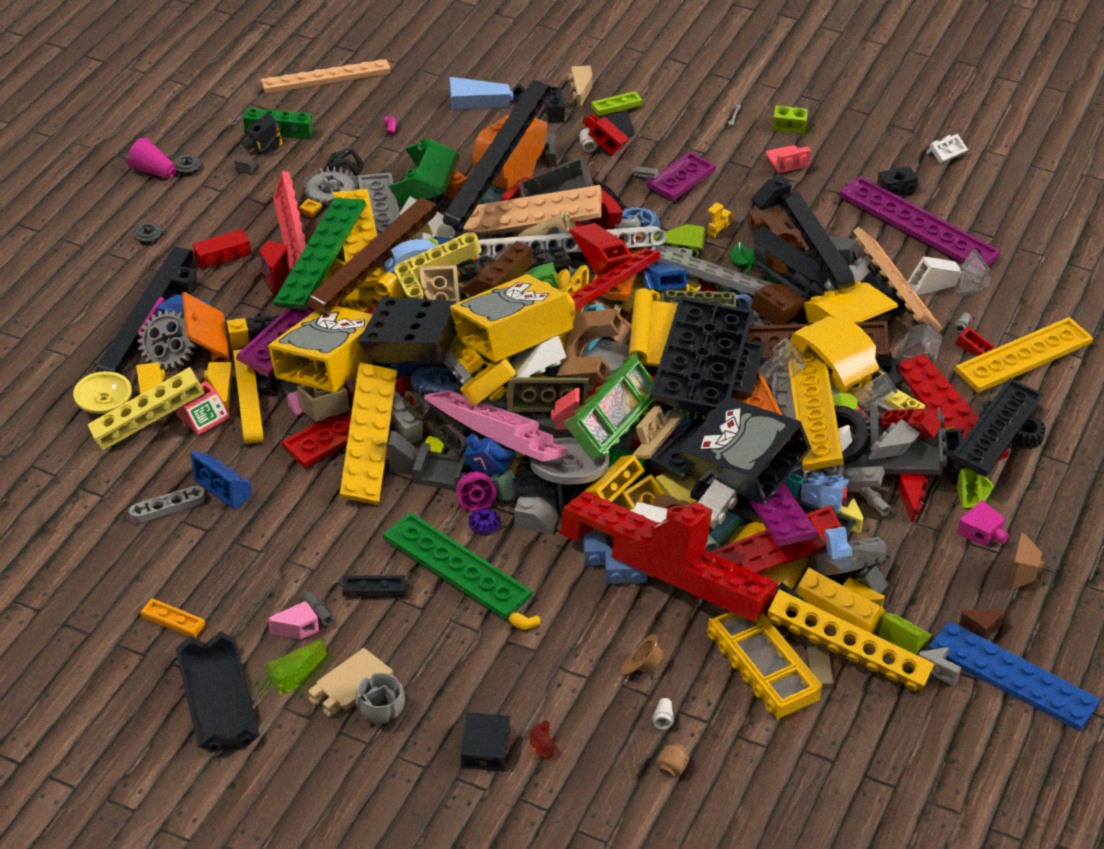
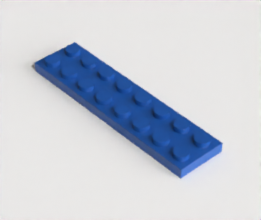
M948 621L928 648V650L948 647L947 661L960 666L962 670L1078 731H1081L1101 700L951 621Z

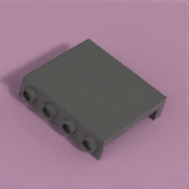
M871 406L869 419L870 448L888 430L878 425L882 415H878V407ZM937 407V418L942 425L934 438H916L903 455L870 460V467L883 466L884 474L942 475L943 467L947 465V456L943 455V453H946V442H942V440H945V428H941L944 427V415H941L940 407Z

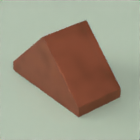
M962 610L959 626L987 640L1001 627L1004 610Z

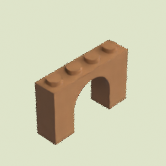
M616 309L576 313L572 323L573 329L570 331L564 351L566 358L562 359L558 369V378H588V385L606 383L605 379L608 376L610 366L601 356L582 358V353L586 346L597 338L620 335L624 319Z

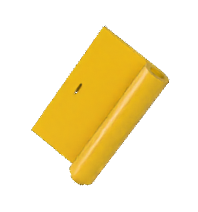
M645 288L638 289L635 292L628 357L638 353V360L642 365L659 367L678 304L653 301L652 292Z

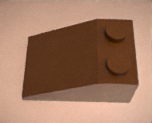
M765 285L755 291L751 309L773 325H784L805 311L804 303L808 301L786 285Z

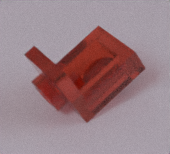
M547 720L536 724L530 730V745L533 746L537 754H541L546 760L554 756V741L548 737L550 723Z

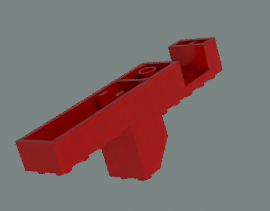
M584 491L563 507L561 535L577 542L584 537V534H588L594 528L614 537L612 558L753 622L771 606L775 599L777 582L706 551L712 509L701 503L693 502L687 506L670 507L667 510L666 518L662 522H655L644 515L632 512L626 507H621L610 500L600 498L587 491Z

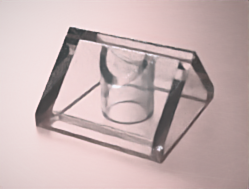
M928 320L925 323L922 322L907 329L899 355L913 358L925 354L932 363H936L943 337Z

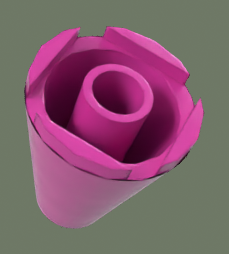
M139 138L129 151L131 156L130 159L128 157L126 159L127 165L130 168L165 179L172 177L176 171L175 164L148 138Z

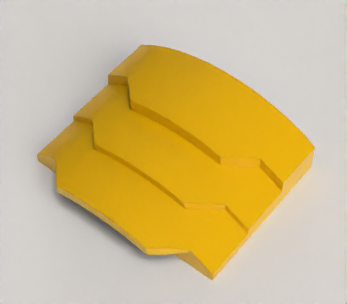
M827 316L819 322L817 321L810 326H805L796 331L790 339L802 353L812 348L833 370L829 377L830 383L840 393L879 370L875 360L876 345L851 320Z

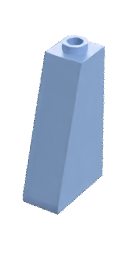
M449 77L452 110L510 107V101H513V91H510L509 84Z

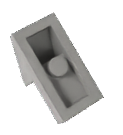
M948 647L921 651L919 653L920 657L934 663L930 675L950 685H956L961 667L946 660L949 651Z

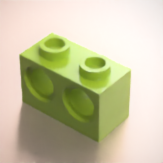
M776 105L772 130L805 134L808 109Z

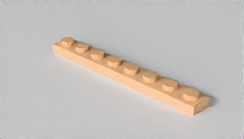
M380 59L354 65L349 64L329 69L261 79L265 94L390 74L391 68L387 59Z

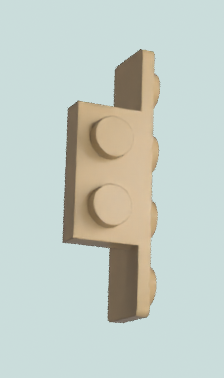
M654 406L636 427L641 445L633 455L643 460L651 458L685 417L684 412H668L664 417L661 406Z

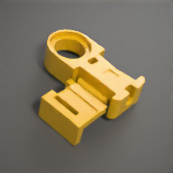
M717 202L708 209V212L713 214L712 223L709 222L707 235L716 238L721 229L724 230L728 227L733 219V212L723 209L724 205Z

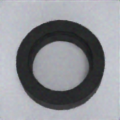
M835 405L836 419L850 423L857 431L855 442L842 452L844 465L856 461L864 453L868 444L867 426L863 417L856 410L847 406Z

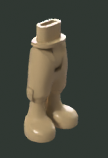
M560 212L549 220L541 221L537 225L525 229L518 237L552 234L556 228L562 233H570L569 229L576 226L568 212Z

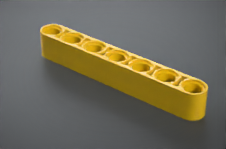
M242 349L233 350L244 445L264 443L255 370L236 360L237 354Z

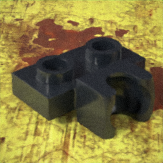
M522 467L520 470V478L512 479L514 496H554L553 482L539 477L534 472H528L525 467Z

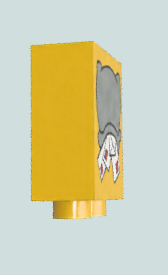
M526 274L450 306L457 340L492 361L497 362L573 329L571 314L575 312V304L568 292H562L552 287L548 282H542Z
M338 306L328 314H323L317 310L268 345L275 378L333 393L357 375L360 362L366 364L373 363L358 342L373 314ZM376 325L375 328H380L384 325ZM371 336L369 339H375L378 336Z

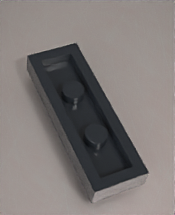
M405 575L343 576L342 594L343 597L405 596Z

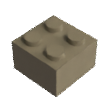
M305 385L296 387L299 407L314 421H323L328 417L338 416L350 410L347 390L343 386L334 393Z

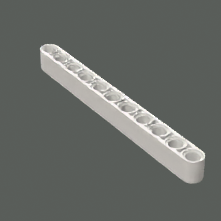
M657 226L607 230L618 238L624 234V243L627 248L661 245L666 240L665 232ZM659 232V237L654 240V233ZM571 233L479 240L480 246H485V250L476 257H494L498 253L495 252L497 245L502 244V249L516 241L527 246H531L536 241L538 246L535 249L546 250L550 249L548 248V243L551 240H555L554 246L563 247L566 253L580 252L581 249L574 239L572 245L566 246V241L573 239ZM642 233V238L636 241L637 234Z

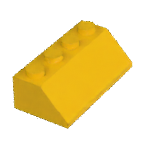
M809 567L798 586L797 594L809 604L873 634L886 611L881 606Z

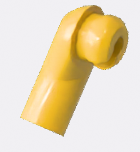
M512 613L509 616L510 623L520 630H527L541 625L538 615L527 618L520 613Z

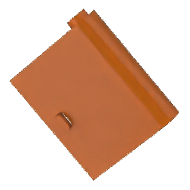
M183 292L182 300L186 337L209 349L211 362H230L224 314L190 294Z

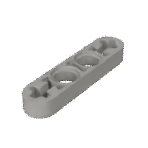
M192 486L136 503L129 508L130 520L134 523H143L200 505L205 501L204 489L200 486ZM176 499L182 500L178 504L172 503V501ZM156 505L163 506L161 509L158 510L153 509V507Z

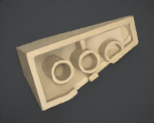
M456 265L419 267L420 282L427 299L460 302Z

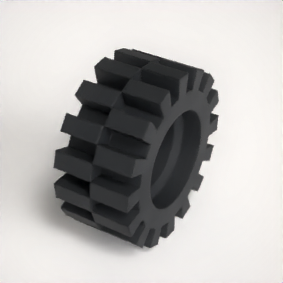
M1032 415L1020 429L1012 443H1017L1016 446L1018 447L1022 445L1023 449H1026V446L1029 449H1033V446L1037 448L1044 439L1046 429L1044 422H1040L1041 419L1039 418L1034 419L1035 416Z

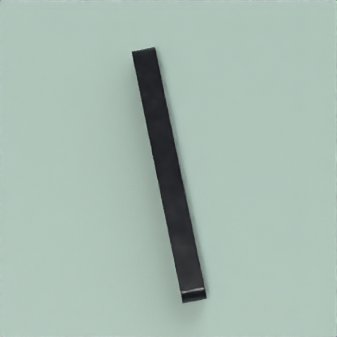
M533 80L445 212L443 224L458 230L463 229L548 99L551 85L537 80Z
M794 192L781 195V202L785 212L794 226L801 232L803 240L834 288L840 290L855 286L852 270L801 194Z
M176 246L172 248L99 361L96 373L115 372L121 374L140 345L138 342V330L158 299L163 297L167 301L172 294L171 278L179 266L186 268L190 266L193 260L192 250Z

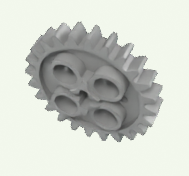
M167 309L165 314L158 311V317L152 314L153 320L146 319L148 325H142L141 327L144 329V332H139V335L143 336L142 339L138 340L139 343L143 344L138 348L144 351L141 356L146 358L145 361L147 363L159 362L160 370L165 367L169 371L171 366L177 369V364L184 366L183 360L190 361L188 354L194 355L191 349L197 348L193 341L186 337L184 314L181 312L178 314L175 310L170 312ZM177 325L176 330L172 332V327ZM159 330V336L155 338V333ZM181 342V347L176 350V345ZM164 348L163 354L159 356L160 349Z

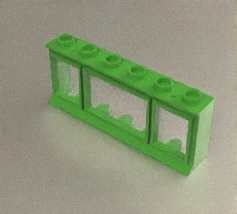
M638 353L622 361L624 364L615 369L616 373L605 379L606 384L595 389L596 394L588 397L584 401L586 404L574 411L576 415L563 422L591 460L598 456L600 458L606 456L610 452L609 448L620 441L619 437L625 435L630 430L628 427L638 422L639 416L650 409L648 406L657 401L650 398L654 380L638 360Z

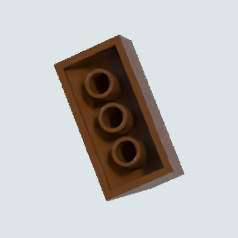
M516 241L502 249L462 288V292L475 296L521 277L532 266V247Z

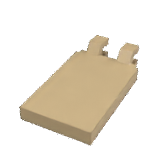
M363 648L318 680L317 684L308 691L310 695L308 701L316 705L328 696L329 698L323 702V707H325L323 713L327 717H331L341 708L347 711L356 704V691L358 685L365 677L371 679L374 673L393 675V670Z

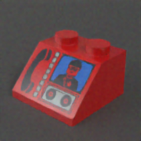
M267 241L259 251V257H261L260 270L270 292L276 294L290 273L288 246Z

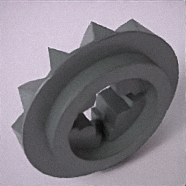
M191 155L180 156L173 161L175 169L179 174H193L200 167V160Z
M144 223L138 225L134 229L133 234L135 240H138L139 243L145 242L147 244L148 242L154 243V240H159L162 230L157 224Z

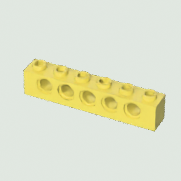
M189 367L94 420L88 426L95 441L102 450H105L205 392Z

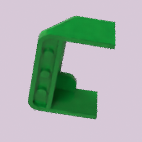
M427 138L405 148L417 168L409 169L403 180L388 186L402 208L410 196L417 200L419 198L427 200L446 191L460 159V155L455 149Z

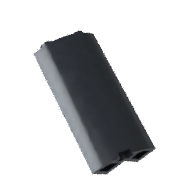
M221 631L206 643L189 636L176 647V653L198 747L210 752L250 745L252 741L260 737L236 639Z

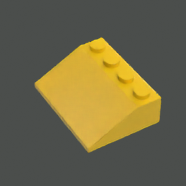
M855 280V286L827 291L824 292L823 296L812 297L810 301L804 303L807 323L819 322L827 316L853 322H863L898 307L895 301L869 283H861L860 280Z

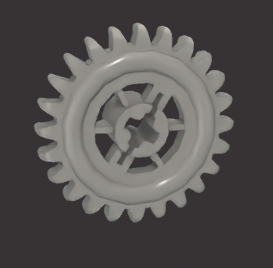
M328 166L325 173L322 171V168H320V174L314 170V176L309 173V178L305 177V181H303L304 195L308 199L319 202L322 205L325 204L326 206H329L328 200L333 199V192L359 189L357 177L352 172L349 175L348 170L343 174L342 167L339 172H336L335 166L332 172H330Z

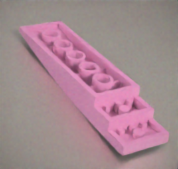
M450 390L424 396L425 400L464 425L527 456L543 462L567 456L568 448L553 443L554 435L538 430L539 422L484 402L471 406L464 395Z

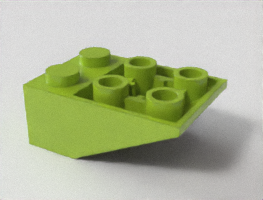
M686 224L666 231V240L661 245L692 249V253L698 254L699 251H703L706 230L703 226ZM659 234L653 236V239H657L659 237Z

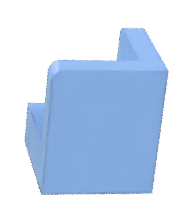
M845 527L825 530L827 553L832 559L853 556L852 548L847 542Z

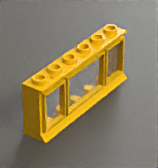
M731 611L714 619L709 618L707 628L709 638L716 642L721 653L728 657L732 667L740 672L744 682L752 687L756 697L764 702L768 712L772 713L776 719L820 700L822 683L764 614L755 622Z

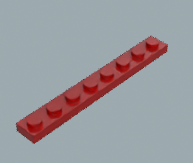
M644 249L571 294L575 304V311L594 301L600 295L607 293L608 290L618 286L624 280L631 278L635 273L641 272L648 265H652L661 258L660 251Z

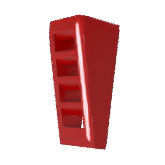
M969 326L955 342L957 346L977 356L986 353L985 349L989 351L996 349L994 345Z

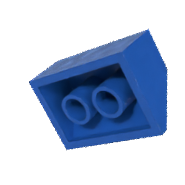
M197 451L190 452L194 481L233 509L252 497L251 484L246 478H242L233 469L228 468L219 459L214 458L210 454Z

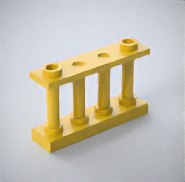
M455 338L449 351L472 377H475L483 371L481 367L485 361L475 350ZM502 385L487 397L493 402L500 399L507 389Z

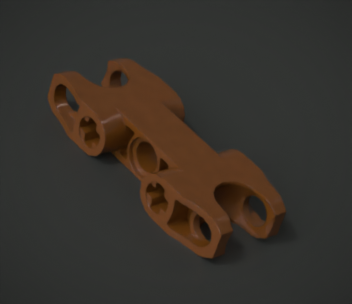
M771 209V213H759L756 210L748 211V225L751 232L764 226L799 251H802L803 239L801 232L797 228H788V218L779 209Z

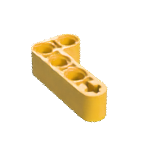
M386 272L376 282L375 288L355 289L342 303L343 308L364 312L377 306L382 297L406 298V295L398 278L393 273Z

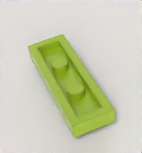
M636 91L591 102V108L597 116L642 105V99Z

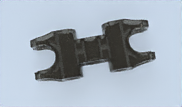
M424 390L423 396L419 395L416 391H406L403 397V404L409 413L417 420H425L437 431L438 439L455 453H465L468 447L466 439L472 434H475L479 440L486 438L481 433L464 425L424 399V396L427 394L437 393L434 390ZM410 396L415 400L413 406L409 402Z

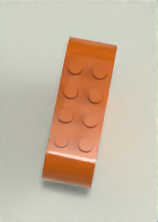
M509 115L480 132L473 150V168L476 167ZM534 118L491 186L507 192L525 176L528 178L532 177L536 160L540 157L545 146L547 136L546 121Z

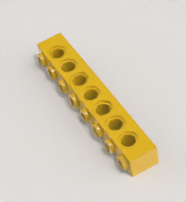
M778 591L768 610L767 618L773 624L778 626L782 624L796 635L802 634L815 644L821 643L827 646L833 653L838 654L840 652L846 655L852 662H861L873 672L879 671L894 682L900 681L906 684L905 686L910 690L922 692L934 666V663L784 591ZM793 611L797 616L790 618L786 615V612ZM807 620H812L815 622L816 626L809 627L805 624V622ZM830 629L834 631L835 635L827 636L824 631ZM851 639L854 645L848 646L844 643V640ZM870 648L873 650L874 654L867 655L864 653L863 649ZM883 658H891L893 664L888 665L884 663ZM910 667L913 673L906 674L902 668Z

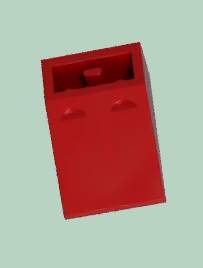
M596 223L569 229L573 239L596 275L608 272L632 257L624 241Z

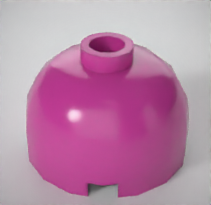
M469 472L458 481L456 495L461 507L469 509L470 512H473V510L479 511L480 508L486 510L491 506L493 499L496 498V488L492 479L485 473Z

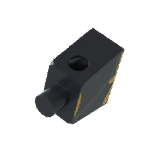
M269 113L248 127L249 139L242 142L247 151L254 148L259 154L283 145L278 123Z

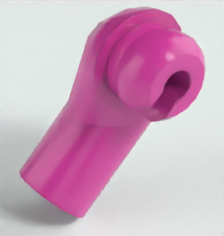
M392 116L384 117L383 123L386 126L388 125L386 133L394 135L397 124L396 119Z

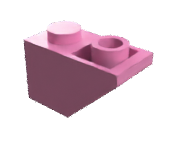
M306 601L268 618L270 632L273 635L303 639L319 631L318 617Z

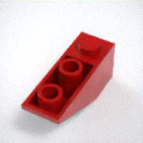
M930 408L886 410L878 423L880 427L888 429L893 423L897 425L902 419L920 433L917 437L918 439L934 438L942 425Z
M901 474L898 492L911 522H914L916 515L920 516L922 504L919 501H924L926 490L922 489L927 488L929 477L926 475Z

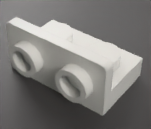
M956 134L954 136L948 135L942 141L936 140L932 142L926 153L928 155L933 153L939 163L942 164L965 154L968 149L959 135Z

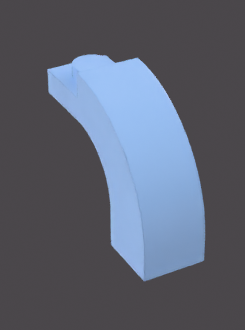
M422 239L410 240L391 249L393 256L383 264L385 273L391 272L396 276L394 268L397 264L437 247V245Z

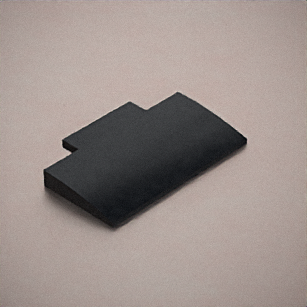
M680 297L650 398L703 416H707L711 410L716 409L725 397L732 398V395L751 398L765 346L762 343L747 341L753 311Z

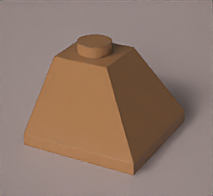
M1021 533L1008 587L1010 590L1035 581L1037 573H1042L1044 561H1040L1042 552L1024 533Z

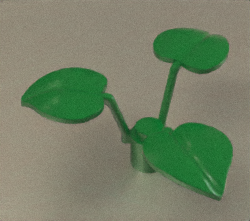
M741 241L733 247L730 259L738 266H748L745 272L746 275H748L752 267L760 268L754 261V248L753 251L748 249ZM764 270L765 276L768 277L766 279L767 282L782 285ZM718 283L719 292H733L736 295H743L737 292V289L731 287L729 289L723 288Z

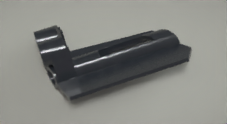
M764 226L753 231L754 261L758 266L782 285H786L807 301H810L815 296H823L824 292H827L828 289L824 287L827 275L820 264ZM765 251L786 265V276L781 275L766 264Z

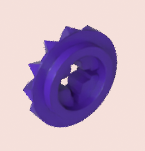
M480 508L479 511L473 510L472 515H469L468 523L473 531L487 534L499 528L500 516L497 515L496 511H491L489 508L487 510Z

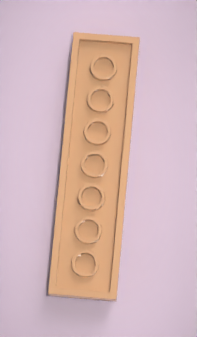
M600 185L480 204L465 224L464 229L486 235L525 230L537 225L541 221L553 218L560 212H568L574 222L601 218L602 189Z
M857 227L853 231L857 236L856 240H858L862 247L865 246V253L873 257L872 262L878 268H881L880 273L886 279L889 278V285L894 290H898L896 294L901 300L906 301L904 305L908 310L915 313L913 317L919 323H923L929 331L932 329L936 333L940 332L943 329L882 247L875 239L860 227Z

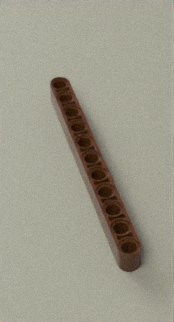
M419 198L310 296L308 306L323 314H328L393 255L391 249L403 242L409 241L431 221L438 211V205Z

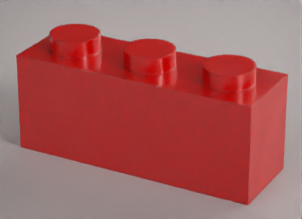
M242 229L192 243L194 258L201 269L251 255L250 241Z

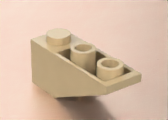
M590 66L571 67V73H568L570 90L573 92V102H576L577 108H581L592 89V71Z

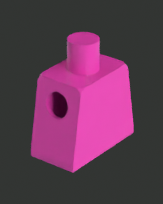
M983 500L959 521L957 534L983 546H988L994 539L1004 544L1009 537V534L1003 531L1004 517Z

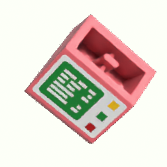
M206 381L200 384L205 392L204 394L176 409V415L198 435L230 418L218 392Z

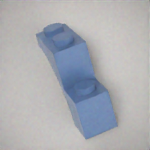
M584 534V565H605L606 583H647V573L611 557L612 549L608 546L604 534Z

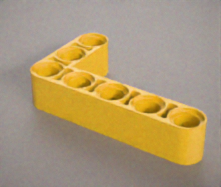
M478 353L485 361L481 367L483 371L460 388V391L471 406L481 402L516 374V371L506 358L494 362Z

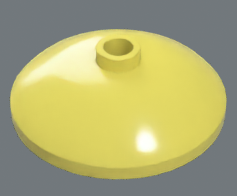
M97 372L81 379L75 386L73 395L75 403L84 411L94 414H106L128 402L132 395V388L129 380L121 374Z

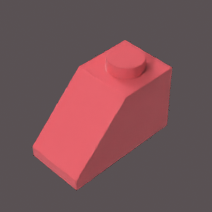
M575 388L555 402V410H551V422H555V430H568L563 422L576 415L574 411L579 408V388Z

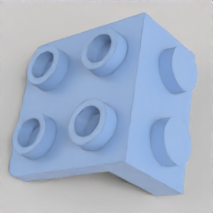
M813 473L802 483L801 501L820 508L831 505L834 511L840 512L842 510L843 489L848 485L849 479H844L842 475L826 477L823 473Z

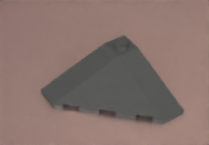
M827 549L807 556L810 568L824 576L864 568V566H870L886 559L894 558L892 553L852 550L853 556L832 559L828 555Z

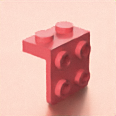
M795 145L766 151V157L778 173L809 167L811 155L809 147L798 149Z

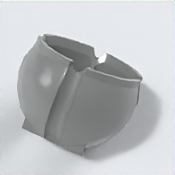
M374 673L371 679L365 677L358 685L355 695L356 707L365 719L373 722L376 726L387 723L390 719L394 720L401 713L405 705L404 689L393 675ZM383 701H386L388 704L386 706L380 707L374 706Z

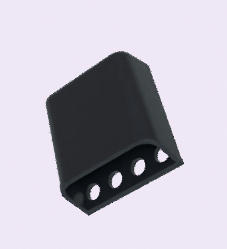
M382 297L358 342L368 358L375 364H441L456 336L450 306L456 304V302ZM382 314H389L386 317H381ZM376 325H384L380 328H375ZM371 336H378L375 339H369Z

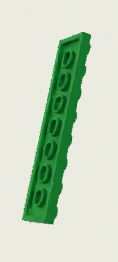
M333 199L274 299L275 307L307 309L310 296L321 285L367 205L364 199Z
M411 512L383 533V540L504 620L532 597V590Z

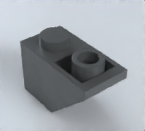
M876 565L864 566V568L845 572L837 582L843 585L850 577L880 594L888 586Z

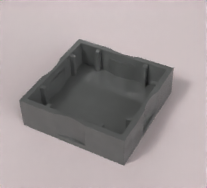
M582 156L555 169L519 182L523 198L591 187L593 182L590 170Z

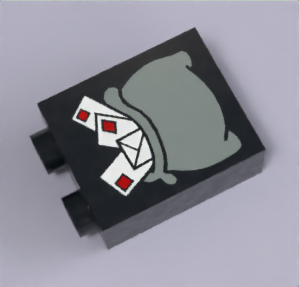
M725 397L716 409L711 410L707 414L705 422L695 434L684 441L680 453L693 479L710 485L716 479L734 489L737 495L766 505L812 448L801 421Z

